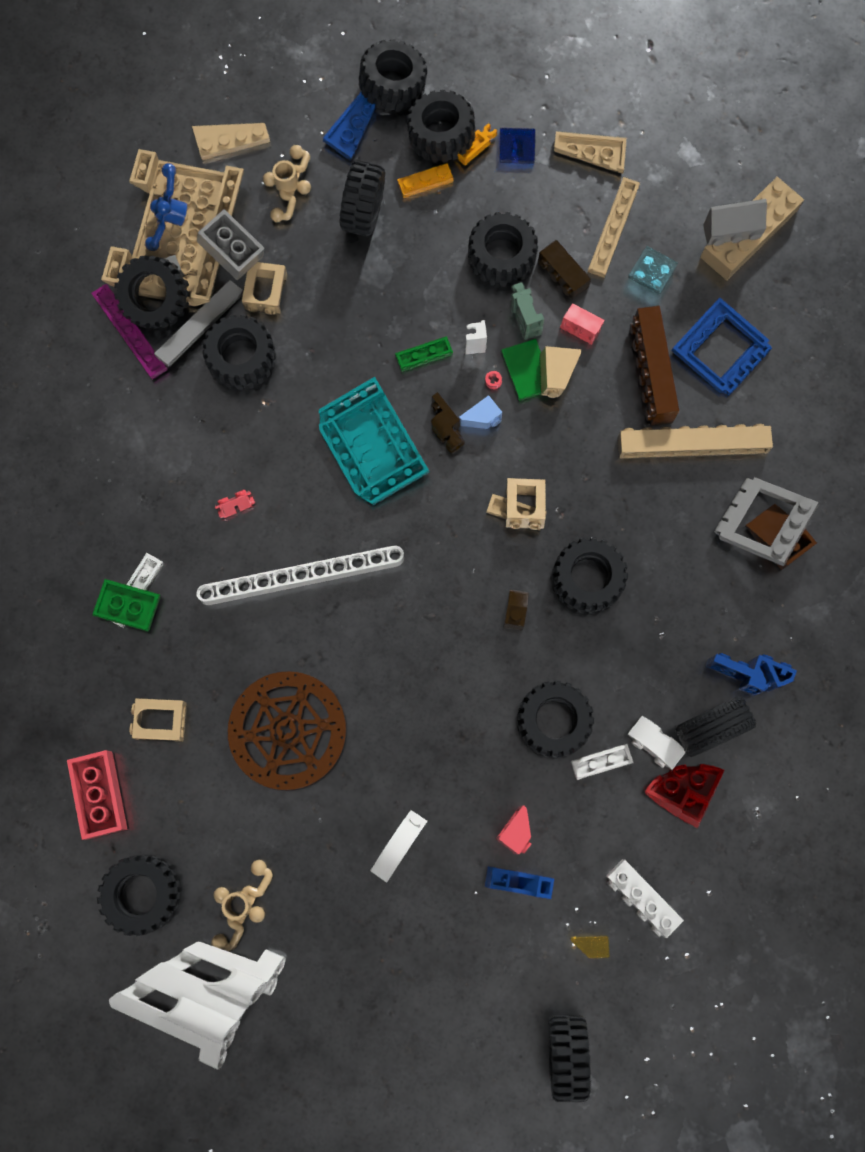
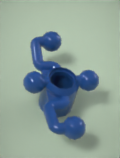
M166 163L162 167V174L167 178V187L163 196L153 200L150 204V209L158 220L154 236L148 237L145 241V247L149 251H156L159 248V242L166 227L165 222L182 226L186 217L187 203L170 198L174 193L176 168L171 163Z

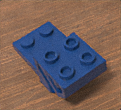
M719 653V655L715 654L709 658L705 666L741 681L739 689L752 695H758L766 690L768 692L793 682L797 670L792 669L790 664L775 662L771 656L765 654L753 658L747 664L742 661L735 662L730 660V656Z

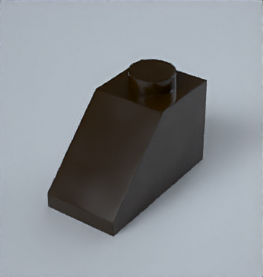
M510 590L504 621L505 628L523 630L529 593Z

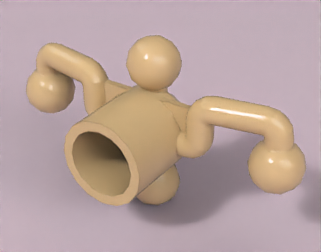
M294 145L290 148V156L293 159L302 158L300 166L294 165L289 161H279L274 165L273 172H267L263 176V183L266 186L272 187L276 185L277 190L280 192V197L283 200L289 201L286 213L280 208L271 210L270 217L274 222L287 221L292 218L296 204V198L294 197L296 189L302 195H306L311 191V185L308 181L302 180L298 182L300 173L306 170L310 160V154L299 145Z
M256 860L251 865V872L255 876L264 875L258 889L253 886H246L242 891L231 894L224 887H219L214 891V900L222 904V911L227 917L228 925L236 931L229 943L224 935H215L211 941L213 947L225 951H233L243 935L244 927L242 924L246 916L249 915L250 920L255 923H259L264 919V910L259 906L252 907L256 897H260L265 893L273 877L271 870L267 868L264 861ZM237 896L241 897L245 902V910L240 914L235 913L231 909V902Z

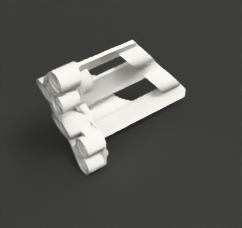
M198 941L183 949L173 959L161 962L135 979L136 982L133 985L112 996L109 999L111 1008L200 1048L199 1061L219 1070L226 1059V1050L230 1047L235 1032L240 1025V1018L262 993L267 995L273 993L278 981L277 976L281 973L286 958L265 950L258 962ZM203 959L230 971V976L219 982H207L184 972V970ZM158 990L178 999V1003L171 1011L166 1013L139 1000Z

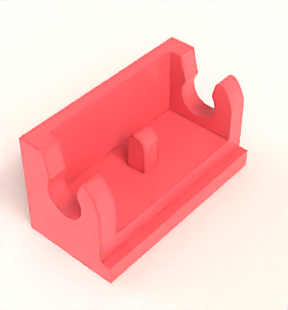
M572 303L563 317L560 328L592 345L605 320Z

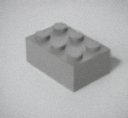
M225 209L205 225L197 235V242L237 281L263 258L265 248Z

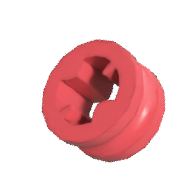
M490 371L485 377L487 387L498 389L501 386L502 377L499 372ZM496 377L498 382L495 381V384H492L489 378Z

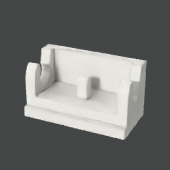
M482 320L480 323L467 325V329L474 328L476 333L466 335L465 354L486 352L487 334L485 320Z

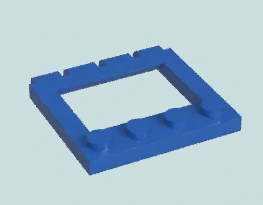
M719 298L671 351L720 394L724 392L730 395L738 387V384L750 374V371L760 363L761 358H764L770 352L772 347L768 344L769 339L724 300ZM726 318L753 343L720 378L693 353Z

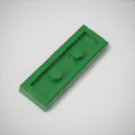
M447 336L395 353L401 372L453 355Z

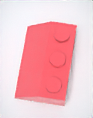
M524 805L518 807L496 838L497 841L514 854L525 853L531 845L529 842L531 833L527 808Z

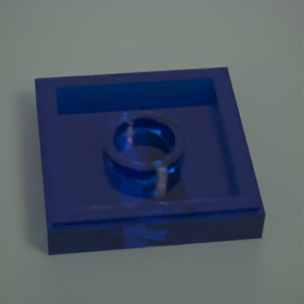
M500 128L499 163L535 164V129Z

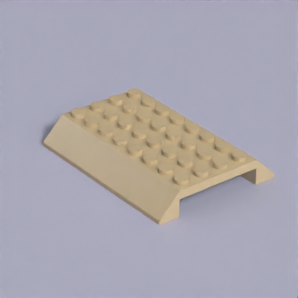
M138 149L130 183L150 195L133 255L127 249L111 246L101 280L114 287V284L119 281L117 278L118 273H123L122 267L125 264H131L130 260L134 258L139 259L140 256H155L165 259L175 255L182 272L185 274L183 278L188 280L189 284L186 289L190 291V297H187L186 301L191 306L210 302L219 263L197 242V235L222 210L225 209L231 216L233 215L244 169L226 166L224 172L187 166L161 161L158 159L156 152ZM166 163H171L176 168L174 193L170 198L187 203L186 217L182 226L165 222L166 227L159 242V248L156 251H149L145 247V241L148 237L154 236L158 220L151 211L150 204L153 200L163 196L167 187V178L162 174V167ZM157 275L147 276L140 284L139 296L165 300L166 287L163 280Z

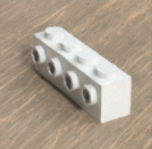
M621 860L605 876L609 880L607 884L615 892L617 890L620 891L623 895L621 899L629 907L633 905L638 910L636 912L638 917L644 922L647 920L652 925L650 929L658 937L662 935L668 938L684 921L626 860Z

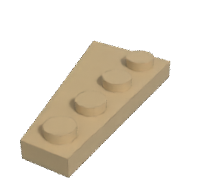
M556 132L554 151L623 174L627 138Z

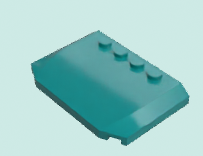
M375 377L319 409V430L355 494L370 504L375 505L430 473Z

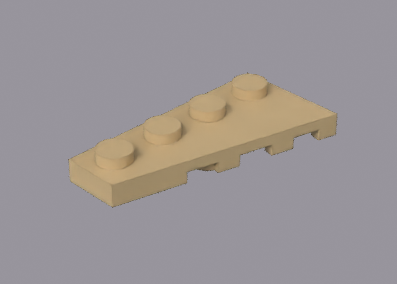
M265 123L192 126L202 161L270 142Z

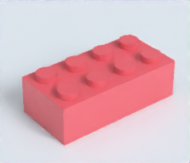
M105 750L67 760L82 840L128 830L113 753Z

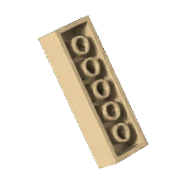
M776 177L754 199L767 200L766 229L762 237L757 240H742L738 243L727 242L719 246L707 245L704 248L700 258L726 281L802 205L804 199L780 178Z

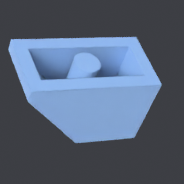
M488 395L459 417L460 425L488 429L491 426L495 427L501 422L502 411Z

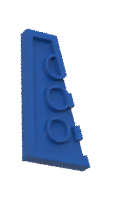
M362 91L323 137V142L350 161H352L376 108L375 104L372 105L367 101L368 98L363 96Z

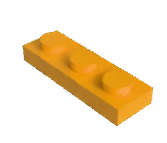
M448 163L397 179L403 198L452 183L454 178Z

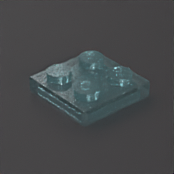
M646 246L628 278L660 295L676 269L678 262Z

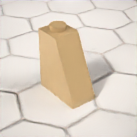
M545 346L540 354L542 395L556 398L563 393L581 355L580 349Z

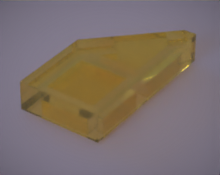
M608 936L570 937V941L588 958H610Z

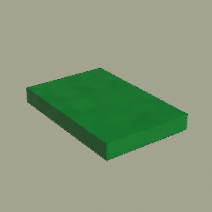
M533 339L501 349V354L518 400L522 401L541 395V351L537 340Z
M104 579L92 615L149 632L161 595Z

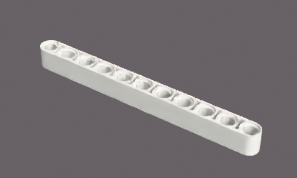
M390 546L205 584L198 588L197 597L203 604L213 605L400 566L403 563L404 552L399 546ZM397 552L401 555L397 560L390 558L392 553ZM375 556L382 558L378 564L372 563L371 560ZM356 560H360L363 562V565L356 568L353 566V563ZM337 564L344 565V569L340 572L335 571L334 567ZM318 568L325 569L323 575L318 576L315 574ZM305 572L306 577L304 579H297V574ZM280 576H287L285 583H278ZM261 580H268L266 587H259ZM244 583H248L249 589L246 591H241V585ZM225 587H229L230 592L227 595H222V590ZM206 591H211V596L208 599H203V594Z

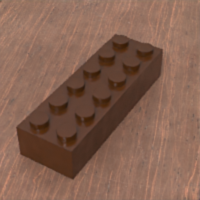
M660 306L638 308L635 316H633V322L630 323V332L634 334L635 339L633 340V349L637 351L636 366L638 369L640 368L641 372L639 382L640 386H643L644 389L642 393L643 403L647 405V410L645 411L646 420L650 422V427L672 424L679 413V406Z

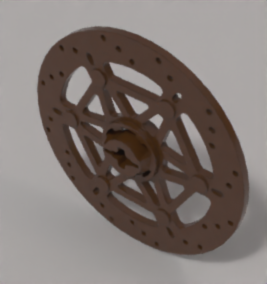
M285 671L272 673L252 683L235 702L228 722L229 747L239 768L255 782L277 790L300 789L323 778L338 761L346 738L344 712L334 693L318 679L299 672ZM290 686L298 688L296 695L270 699L267 695L268 691L279 687ZM309 693L315 695L323 703L328 712V718L321 719L306 700ZM292 700L286 712H283L275 705L276 702ZM255 701H258L261 707L251 730H243L248 710ZM297 702H300L298 714H292V709ZM268 706H271L279 713L274 719ZM304 706L315 717L314 720L301 719ZM265 712L270 724L257 728L261 716ZM296 720H297L298 723H299L298 729H297V726L295 725ZM304 724L318 725L317 728L304 731ZM288 725H290L289 728L292 731L291 733H286L285 735V732L282 730L283 728H287ZM270 730L269 737L256 735L259 732ZM325 730H330L331 736L328 747L323 756L317 760L313 754L321 734ZM317 733L313 745L309 749L304 736ZM253 741L267 760L265 768L260 767L251 758L245 746L246 742ZM259 741L273 742L270 755L266 753ZM301 742L306 751V755H303L298 749H296L295 745ZM276 746L283 747L278 758L274 759ZM289 748L299 756L298 759L282 761ZM304 762L308 767L307 770L292 775L276 773L280 765Z

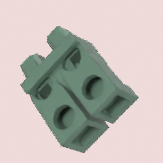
M522 282L513 285L511 311L512 314L515 313V318L524 340L542 335L544 317L542 313L536 314L530 288L525 289Z

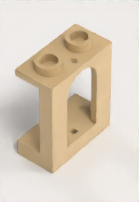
M257 262L247 271L242 298L244 309L250 312L263 311L271 315L281 313L279 305L283 283L287 279V271L284 265ZM256 277L274 279L271 295L265 301H258L253 296Z
M507 478L506 527L513 529H544L545 480ZM517 495L536 496V509L533 514L525 516L517 511Z
M135 699L131 710L134 720L130 725V735L136 740L150 739L183 742L187 703L181 700ZM147 709L174 710L172 730L142 728V711Z

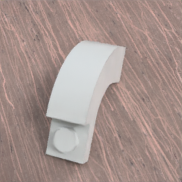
M411 810L370 871L385 882H388L427 821Z

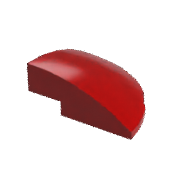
M686 764L679 765L670 770V772L657 776L648 786L645 794L674 816L699 828L725 770L707 764L688 767Z

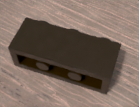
M557 239L539 252V265L550 273V277L554 282H558L565 295H569L574 299L589 287L591 278Z

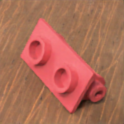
M244 489L235 493L236 497L231 499L225 497L218 500L215 508L220 507V511H217L220 518H227L236 514L234 506L238 505L240 512L253 507L252 505L255 504L253 497H248L251 492H246Z

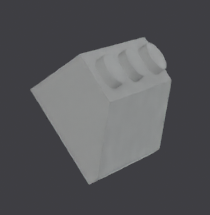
M761 199L711 207L703 224L707 245L719 246L727 242L738 243L742 240H757L762 237L766 229L767 200Z

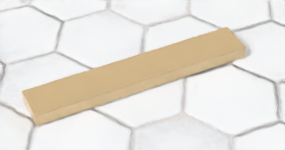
M623 177L588 268L589 273L605 278L640 182Z

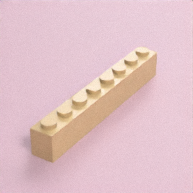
M743 424L734 427L719 425L716 428H709L708 426H699L697 428L683 426L679 429L663 427L660 430H653L652 428H643L641 430L626 428L620 431L618 435L619 458L768 453L773 448L771 426H764V424H756L751 427H746Z

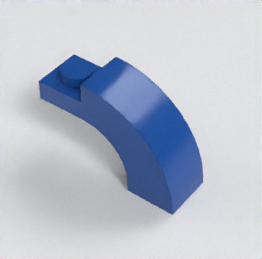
M488 866L485 881L486 888L540 898H552L554 878Z

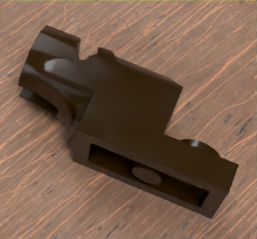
M437 392L432 396L431 406L439 414L431 419V428L442 443L447 441L446 448L453 454L465 444V440L457 429L460 427V419Z

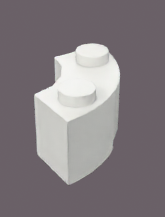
M643 716L628 733L633 740L631 743L641 750L643 748L655 758L654 762L662 768L666 766L672 770L686 753L684 748L675 739L665 735L660 727Z

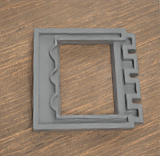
M755 477L753 480L746 478L740 491H738L733 499L732 506H729L722 518L723 520L720 521L714 532L719 535V539L784 566L818 508L819 502ZM758 492L794 506L771 547L734 533Z

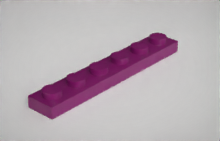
M107 283L92 292L91 294L151 379L153 380L167 370L166 366L155 357L154 349L137 325L131 323V319H126L123 316V310H119L117 306L119 300H115L114 293Z

